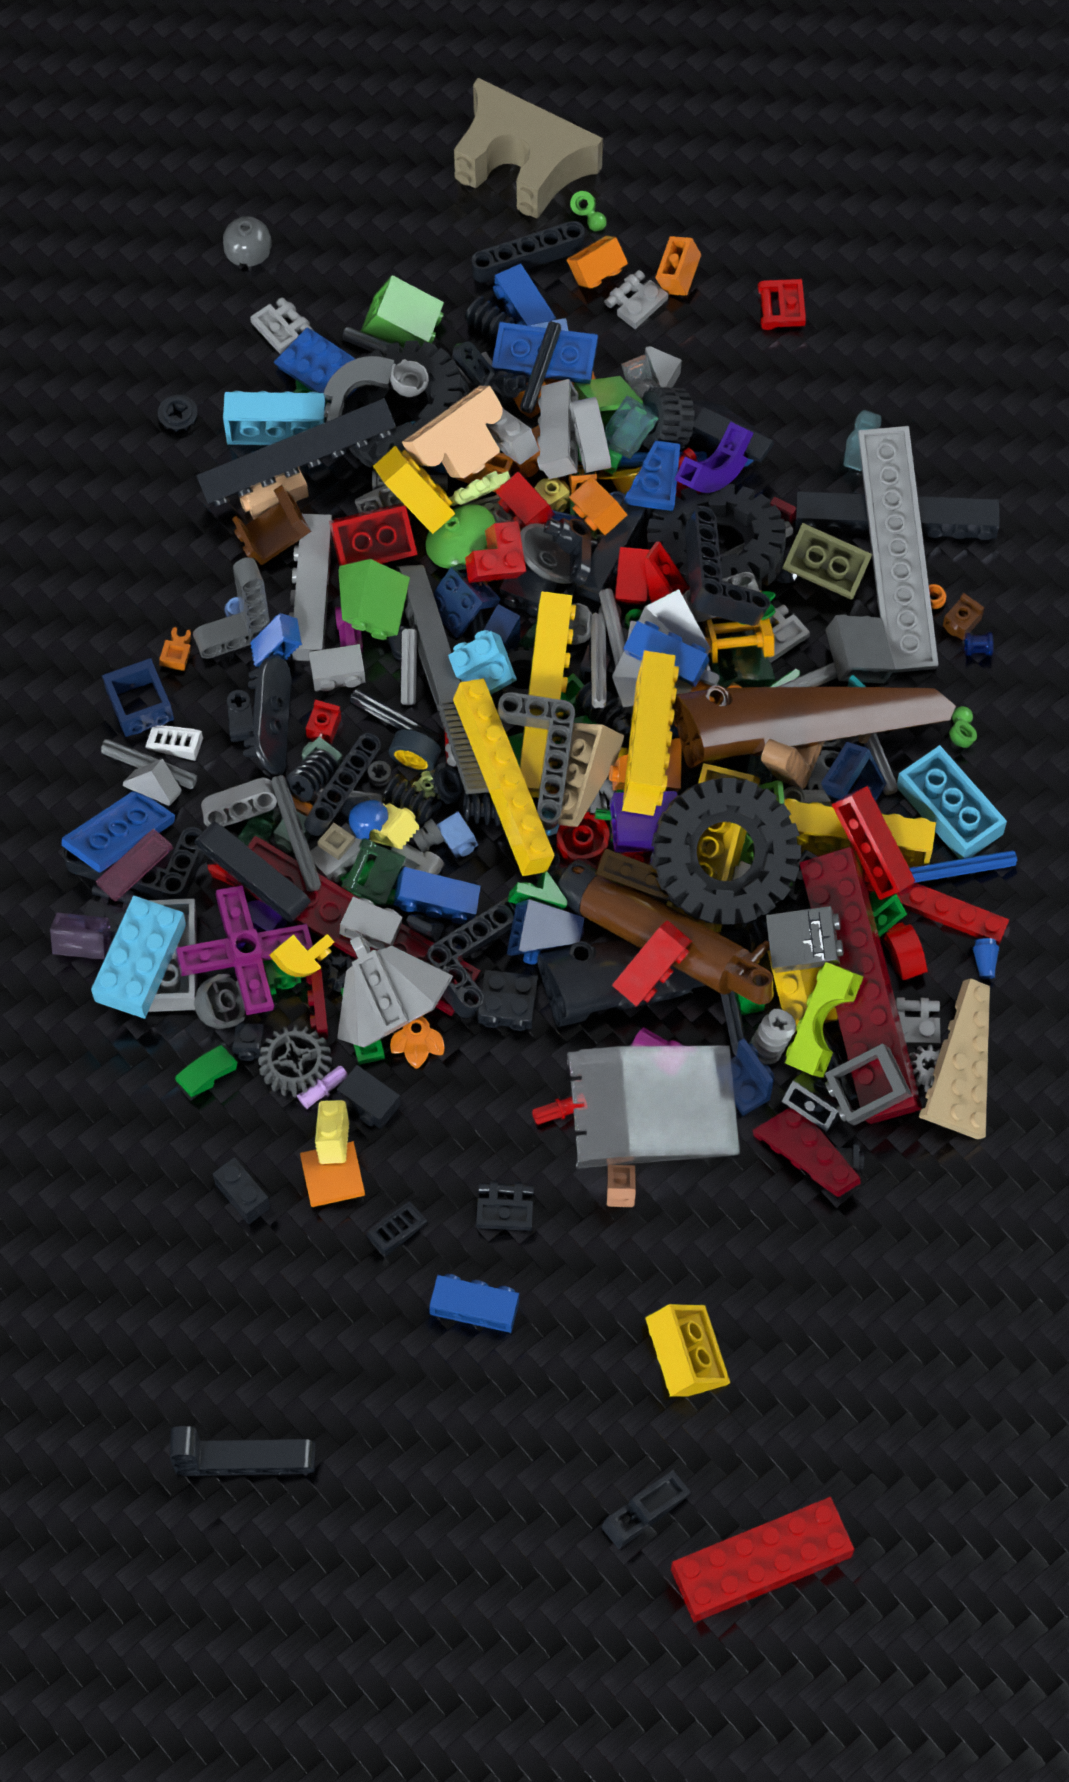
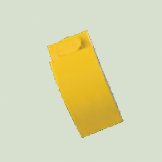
M327 934L309 950H306L299 940L292 935L269 956L285 973L295 977H305L321 968L315 961V958L320 962L332 951L328 947L334 941Z

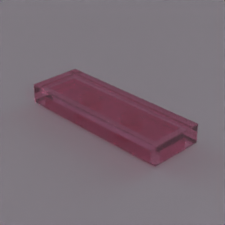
M153 828L96 881L97 885L114 901H117L173 849L172 844Z

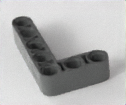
M243 558L233 565L240 613L202 625L193 631V637L202 658H212L251 645L250 643L258 636L259 632L270 623L264 581L254 558Z
M513 692L503 694L497 709L502 722L547 729L536 810L544 830L554 829L558 825L562 811L575 709L570 702L565 700ZM511 704L516 710L509 712L503 706ZM537 708L542 714L535 716L529 710ZM563 712L568 718L561 720L555 714ZM561 737L565 743L556 744L552 738ZM556 761L560 763L562 767L559 769H553L549 766L548 763ZM554 786L557 788L558 793L550 794L545 788ZM551 811L555 817L547 819L543 817L542 812Z

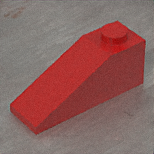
M660 541L655 542L644 558L652 603L678 589L682 596L686 591L690 590Z

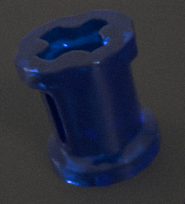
M988 632L986 635L965 633V655L970 656L971 653H987V655H992V632Z

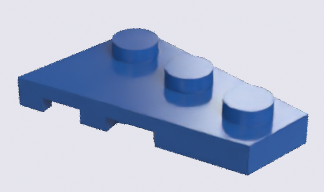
M655 440L640 472L636 475L629 492L624 497L623 504L669 511L674 510L677 481L674 479L678 473L680 444Z

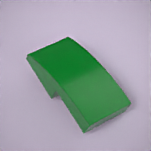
M220 1045L188 1065L176 1076L175 1080L193 1097L212 1088L215 1079L236 1070L238 1062Z

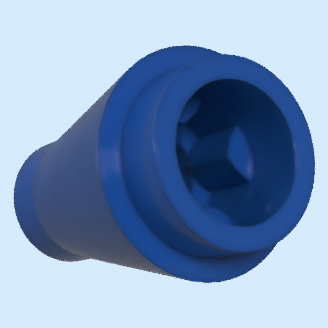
M984 938L975 940L973 952L979 971V978H995L999 952L996 939Z

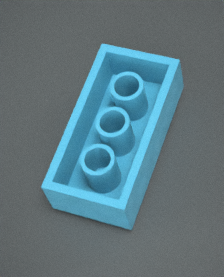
M242 391L225 392L223 420L227 445H272L327 422V418L324 417L326 399L323 393H293L290 391L283 393H269L266 391L257 393Z
M940 745L899 773L897 781L898 790L923 818L936 822L935 832L959 859L972 857L1003 835L1007 823L1005 818Z
M136 896L132 897L91 990L95 1002L144 1019L146 1018L186 927L183 912Z

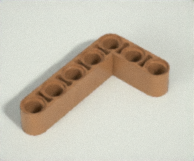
M769 739L764 747L761 761L779 781L803 790L810 779L825 741L812 747L796 749Z

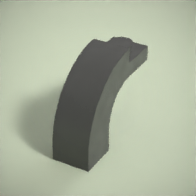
M369 356L352 360L339 368L330 378L323 393L325 399L332 401L327 403L324 417L327 418V422L342 416L345 401L356 388L373 385L390 389L391 370L395 360Z

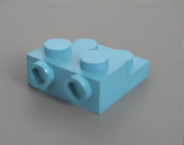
M484 630L478 632L475 635L474 641L457 644L453 648L454 652L448 655L457 678L461 679L462 682L484 678L490 695L517 681L501 636L492 631Z

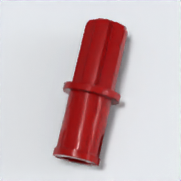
M579 1093L563 1100L557 1098L554 1103L533 1109L532 1115L536 1124H542L560 1117L563 1120L566 1115L586 1110L587 1104L583 1093Z

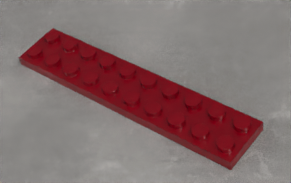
M254 836L247 847L302 890L311 901L310 905L294 922L299 925L307 924L308 930L320 938L328 934L334 941L332 945L358 959L350 942L352 939L339 933L341 921L352 898H360L318 874L321 882L320 889L313 892L307 891L297 860ZM228 873L226 876L227 882L236 887L243 886L244 892L263 902ZM401 924L393 947L423 960L428 949L435 943ZM370 947V952L373 950L377 951V949ZM432 956L435 962L442 963L438 957ZM464 960L460 961V964L475 982L480 975V970ZM451 979V983L458 984L455 979ZM442 995L435 1007L453 1016L455 1013L454 1009Z

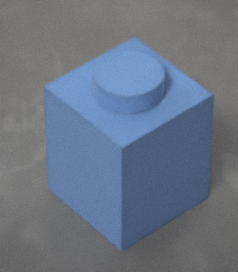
M459 812L436 825L455 858L469 855L474 850V847L478 846L475 836Z

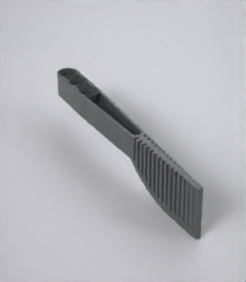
M423 565L398 566L395 571L410 577L403 608L410 629L417 631V650L437 709L440 711L441 721L444 722L443 727L445 728V733H447L449 745L451 744L450 748L453 751L452 753L466 794L489 792L453 701L460 680L456 677L448 657L451 654V650Z

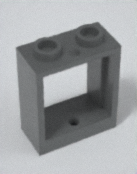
M881 1044L825 1073L828 1079L825 1082L826 1088L832 1097L836 1096L839 1106H837V1111L843 1121L847 1120L848 1123L853 1125L912 1096L890 1048L885 1044ZM878 1058L893 1092L853 1112L838 1078Z

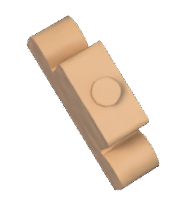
M479 386L406 438L402 443L418 465L436 466L442 462L452 478H465L471 473L474 474L485 468L484 463L499 453L500 449L487 429L486 424H494L500 420L502 406L490 386Z

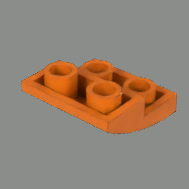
M353 1141L348 1142L346 1149L347 1157L344 1163L321 1164L319 1163L316 1150L300 1153L311 1207L365 1196Z

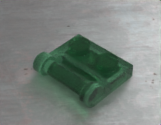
M362 839L359 844L360 851L348 878L343 880L341 887L353 894L385 906L406 857L378 846L368 839ZM369 854L375 855L377 858L365 885H359L357 882Z

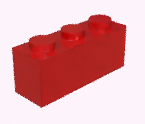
M668 920L665 921L612 986L636 1007L643 1000L648 1003L658 991L654 988L659 981L664 983L674 972L670 967L675 961L680 964L690 951L686 948L692 940Z

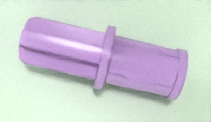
M338 1066L324 1076L322 1080L316 1078L317 1085L314 1088L312 1086L308 1087L306 1093L301 1092L297 1094V1097L303 1106L308 1109L325 1095L329 1096V1092L341 1084L348 1074L342 1066Z

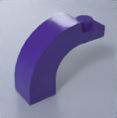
M730 422L716 451L708 459L699 462L685 457L674 480L702 493H711L724 488L735 479L745 466L748 458L744 457L743 454L754 433Z

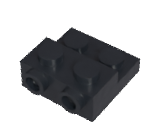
M485 970L483 988L481 990L483 1002L479 1007L478 1023L491 1028H496L499 1025L509 1026L517 1031H522L526 1028L532 1029L538 976Z

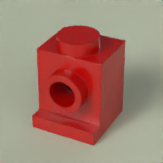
M315 700L314 708L306 726L307 738L314 742L318 737H321L331 745L341 721L340 706Z

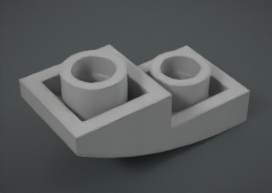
M387 485L355 499L359 513L403 503Z

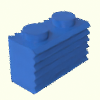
M280 613L259 632L258 636L250 643L253 649L251 651L254 657L253 664L256 667H260L262 661L271 655H278L287 660V657H290V654H293V651H296V648L302 645L297 618Z

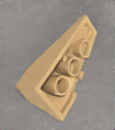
M573 723L562 811L558 825L579 826L608 777L611 765H614L618 759L624 735L604 725Z

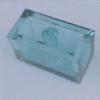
M626 396L604 428L608 448L631 459L634 453L639 450L647 434L654 428L658 417L646 405Z

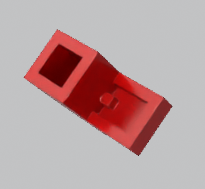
M903 922L896 923L879 937L880 941L890 951L893 969L902 980L928 972L922 945L911 924L905 926Z

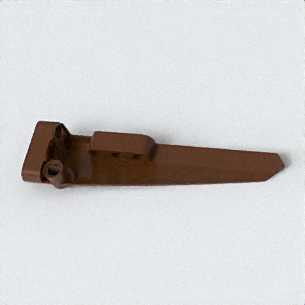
M712 686L707 690L676 694L675 703L672 704L685 762L689 768L703 767V763L715 765L723 759L745 754H750L752 757L761 756L769 739L796 749H803L818 745L823 741L945 722L951 719L956 707L935 688L890 687L723 688L721 686ZM709 696L714 698L716 704L710 701Z

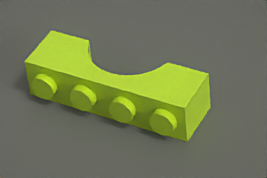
M825 962L824 967L817 974L818 982L814 992L807 999V1009L804 1017L797 1024V1034L794 1042L787 1049L786 1064L811 1075L824 1077L833 1055L823 1037L825 1018L835 1006L845 1002H854L863 976Z

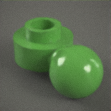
M586 191L575 193L570 203L573 212L579 216H587V223L591 230L596 232L603 230L607 220L604 214L595 212L596 201L593 195ZM587 200L588 206L582 209L580 207L581 201Z
M965 706L954 710L952 720L955 725L950 729L949 734L955 745L968 748L977 739V733L970 725L973 719L972 711Z

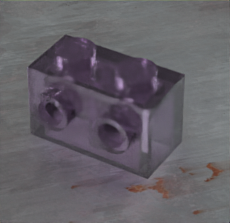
M57 913L50 928L52 954L105 959L111 944L109 918Z

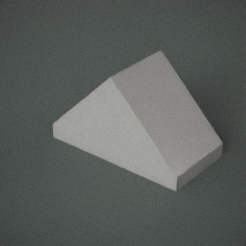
M651 346L645 348V363L654 386L673 387L681 374V360Z
M163 759L134 770L123 782L124 787L168 806L181 794L180 786Z

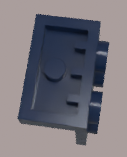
M466 565L451 567L433 593L441 621L455 638H460L480 609L496 607L501 600L485 581L469 583Z
M744 1038L738 1042L737 1055L716 1067L713 1072L743 1116L770 1100L774 1079L771 1069L767 1065L763 1066L758 1059L759 1053L752 1043L748 1044Z

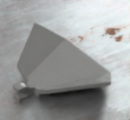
M679 589L645 606L639 622L644 624L645 621H649L659 627L658 631L666 635L672 632L683 638V643L689 646L695 643L706 649L705 653L709 654L710 646ZM623 652L612 675L623 708L634 705L636 679L641 661L625 654V652ZM704 670L699 681L710 686H717L720 678L719 675ZM677 679L674 688H677L676 694L691 692L693 686Z
M361 936L350 940L358 959L353 961L352 966L346 971L337 1039L364 1048L434 1010L453 976L396 947L389 946L370 952L366 938L362 939Z

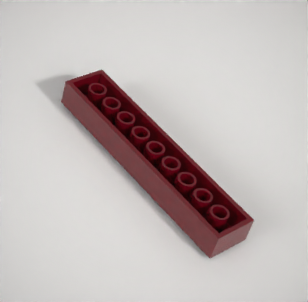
M849 847L799 862L811 909L831 906L834 914H839L841 929L836 930L837 940H842L844 956H839L840 964L837 966L863 976L854 1002H845L835 1006L848 1060L850 1061L881 1044H885L890 1048L912 1093L911 1097L864 1121L872 1124L919 1111L923 1108L860 860L855 850ZM878 1058L852 1071L860 1108L893 1092Z

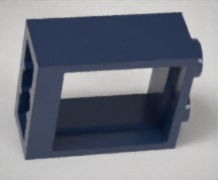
M151 658L102 675L106 691L125 737L139 734L144 730L161 726L174 720L170 702ZM153 682L161 703L125 715L117 695Z
M846 742L821 782L832 804L848 795L858 776H860V779L852 792L868 786L875 802L887 783L868 748Z

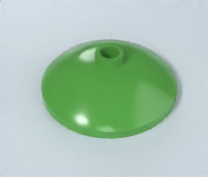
M466 504L452 508L455 515L434 534L430 531L428 532L426 551L430 559L440 567L451 568L466 565L465 557L473 551L488 550L485 530L496 523V520L487 508L476 504Z

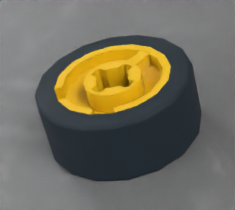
M400 730L396 732L388 753L399 765L417 772H424L434 769L441 749L427 735L412 730Z

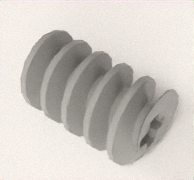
M773 1009L762 1019L755 1035L752 1037L750 1043L757 1049L759 1053L758 1059L762 1064L777 1062L795 1033L796 1022L788 1012L781 1009Z

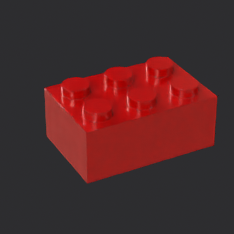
M403 503L329 521L339 566L369 559L382 564L417 555L406 505Z

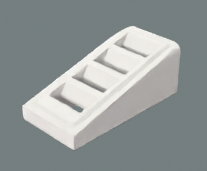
M162 725L155 726L151 729L145 748L196 761L203 740L202 731ZM157 734H162L160 743H155ZM167 736H171L169 744H165ZM177 738L181 739L179 746L175 745ZM186 740L190 741L188 747L185 746Z

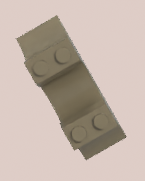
M480 78L473 84L475 118L464 137L454 149L455 178L459 182L477 188L488 178L489 173L495 167L502 164L518 165L521 169L517 178V209L525 215H531L538 219L552 198L563 187L578 178L598 174L602 168L603 138Z

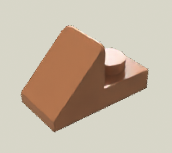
M608 1165L607 1205L612 1207H633L636 1190L635 1166Z

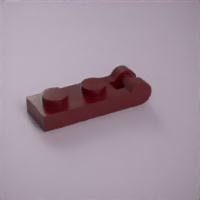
M320 968L315 973L306 976V981L312 985V990H307L309 1006H314L315 1015H310L311 1031H317L318 1039H328L322 971Z

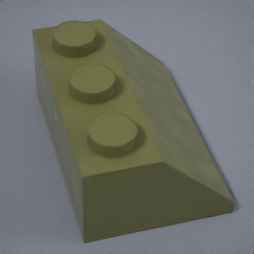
M802 523L782 569L852 600L872 554Z

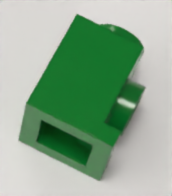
M273 960L263 961L271 995L276 994L277 988L289 989L301 983V978L303 977H295L285 973Z

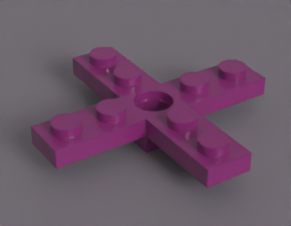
M243 886L216 890V898L227 939L177 947L175 953L181 976L234 967L246 1015L272 1011L274 1004L262 961L272 960L269 954L292 935L299 940L306 950H309L313 945L308 926L303 924L257 933L256 929L253 928ZM242 942L249 943L253 946L254 951L242 953L236 948V945Z

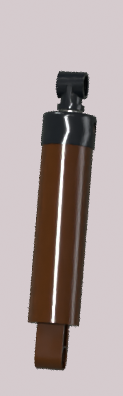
M553 850L555 856L547 872L566 898L567 906L565 908L581 917L588 918L641 949L657 929L668 920L692 940L686 948L690 951L680 964L675 961L672 965L673 967L723 995L734 991L756 1004H766L772 1000L774 995L773 976L770 971L758 965L760 959L770 948L769 941L766 940L759 944L750 953L744 947L648 894L596 875L595 872L599 861L594 864L585 858H579L567 865L560 861L559 854ZM543 873L536 874L537 881Z

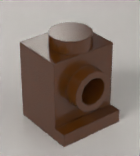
M964 593L960 600L945 615L943 627L952 636H957L964 640L981 621L984 607Z

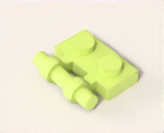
M494 471L484 476L481 480L476 479L472 481L465 489L460 488L456 490L453 496L449 497L453 502L452 506L457 504L465 505L501 487L511 478L508 471L499 475L497 471Z

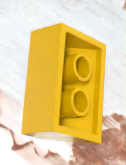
M769 950V951H767V952H768V956H769V960H770V964H771V968H772L771 954H770V950ZM822 967L775 973L772 969L781 1008L792 1015L796 1022V1028L799 1020L804 1017L807 1009V999L814 992L818 982L817 974ZM835 1007L827 1014L824 1023L838 1020Z
M669 1304L646 1317L649 1334L652 1337L657 1359L661 1365L670 1396H691L730 1384L705 1305Z

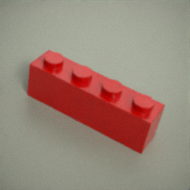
M868 786L852 792L832 804L879 900L896 894L915 882Z

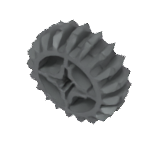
M294 1025L293 1031L290 1032L284 1026L282 1028L283 1034L281 1035L274 1031V1040L266 1038L265 1044L267 1047H261L260 1053L262 1057L258 1058V1062L262 1066L260 1074L265 1076L264 1081L266 1084L272 1083V1090L274 1092L281 1088L282 1095L285 1096L288 1091H292V1096L296 1097L297 1091L302 1090L303 1093H306L308 1087L312 1086L314 1088L317 1085L316 1078L322 1080L324 1078L323 1075L330 1073L328 1066L332 1064V1059L328 1056L331 1053L330 1048L324 1047L326 1040L324 1038L318 1039L319 1036L316 1030L309 1034V1028L305 1026L300 1032L298 1031V1026ZM296 1045H303L308 1048L300 1049ZM286 1047V1053L274 1061L276 1055ZM291 1053H293L295 1059H297L299 1069H297L296 1064H294V1062L292 1061ZM316 1061L314 1068L304 1075L305 1068ZM290 1073L293 1074L295 1078L286 1077L282 1074Z

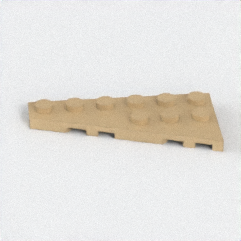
M970 978L962 983L955 1004L957 1012L954 1020H951L948 1030H950L948 1039L943 1041L933 1072L935 1078L933 1086L927 1090L925 1097L928 1101L926 1107L921 1109L919 1117L975 1139H981L986 1137L990 986Z

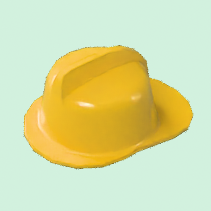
M642 466L638 468L617 469L614 475L608 472H601L597 474V478L611 479L617 490L626 495Z

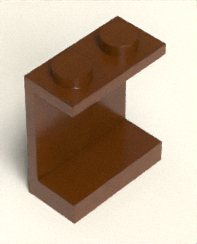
M283 485L274 490L279 503L247 525L237 516L232 518L237 527L234 529L236 536L241 542L245 543L243 547L244 552L249 558H255L261 565L311 532L294 497Z

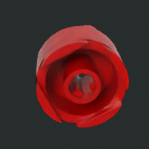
M586 812L578 827L560 825L557 830V853L560 856V861L569 865L576 859L585 858L596 864L600 860L603 850H609L610 833L606 822L602 819H594L595 815Z

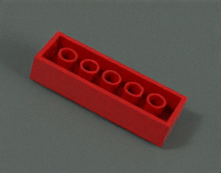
M831 1497L675 1560L672 1562L671 1571L693 1622H697L849 1559L853 1555L854 1547Z

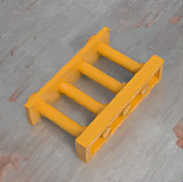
M769 618L761 620L756 626L742 625L738 622L713 624L712 619L702 621L706 635L705 639L710 646L709 653L713 663H718V649L757 645V648H762L764 657L774 656V633ZM753 630V633L756 632L755 635L717 639L715 635Z

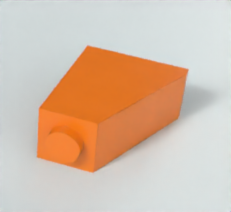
M675 738L671 740L670 747H668L670 759L665 775L668 776L666 791L678 792L681 789L680 738ZM628 754L619 757L614 765L610 767L609 780L613 781L612 790H624Z

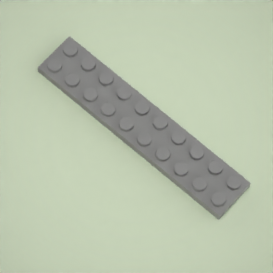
M909 426L858 430L879 616L883 621L895 666L893 673L938 669Z

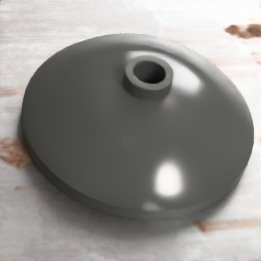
M535 523L525 526L521 530L520 536L524 560L528 567L546 580L554 583L570 584V554L563 551L558 543L553 542L552 535L543 532L545 524Z

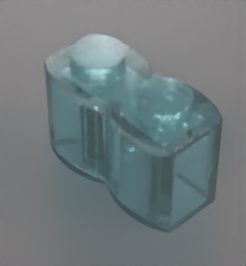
M863 410L858 415L854 431L849 435L846 442L845 466L862 471L858 430L880 429V415Z

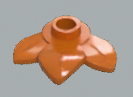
M423 1016L403 1026V1029L394 1033L390 1043L391 1053L404 1052L407 1061L415 1069H418L425 1062L428 1053L443 1055L444 1053L442 1036L438 1031L430 1028L429 1022ZM413 1024H420L422 1030L419 1033H414L411 1030Z

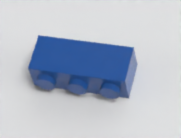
M522 264L495 275L494 293L498 300H503L508 316L514 318L517 322L516 324L531 326L556 320V317Z
M637 621L623 648L625 654L639 661L642 660L644 650L675 655L674 666L679 667L677 679L696 687L709 662L708 654L705 653L706 649L695 643L689 646L682 642L683 638L672 632L666 635L658 631L659 627L649 621H645L644 624Z
M404 867L398 876L393 905L407 912L418 911L426 913L431 918L443 917L451 919L456 924H466L476 915L481 886Z
M445 1274V1276L437 1275L430 1303V1315L512 1333L519 1304V1293L506 1286H499V1288L489 1287L487 1283L479 1280H472V1282L462 1281L460 1277L452 1274Z

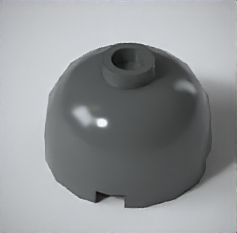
M250 216L234 219L227 226L223 234L224 252L227 258L237 265L242 263L247 264V266H254L262 263L269 256L271 248V236L266 225L257 218Z
M218 974L209 978L199 986L195 994L194 1006L199 1019L215 1029L230 1028L245 1019L243 1017L245 1007L238 980L234 981L230 978L231 975Z

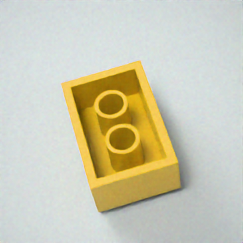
M394 446L373 465L387 487L432 534L455 515V512L450 507L453 502L447 496V493L439 484L434 483L431 476L422 466L419 467L406 449L401 452Z

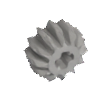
M931 1044L928 1045L927 1051L919 1046L916 1053L911 1052L909 1054L917 1088L921 1084L925 1085L924 1089L927 1092L930 1085L933 1086L935 1079L933 1072L941 1048L935 1052Z

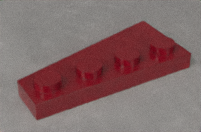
M791 1107L753 1130L754 1137L768 1143L772 1150L779 1155L783 1154L791 1160L794 1166L805 1170L811 1175L813 1180L837 1197L861 1183L857 1173L818 1126Z

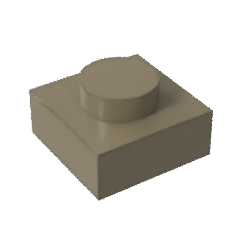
M333 823L319 839L318 847L337 860H340L355 842V837Z

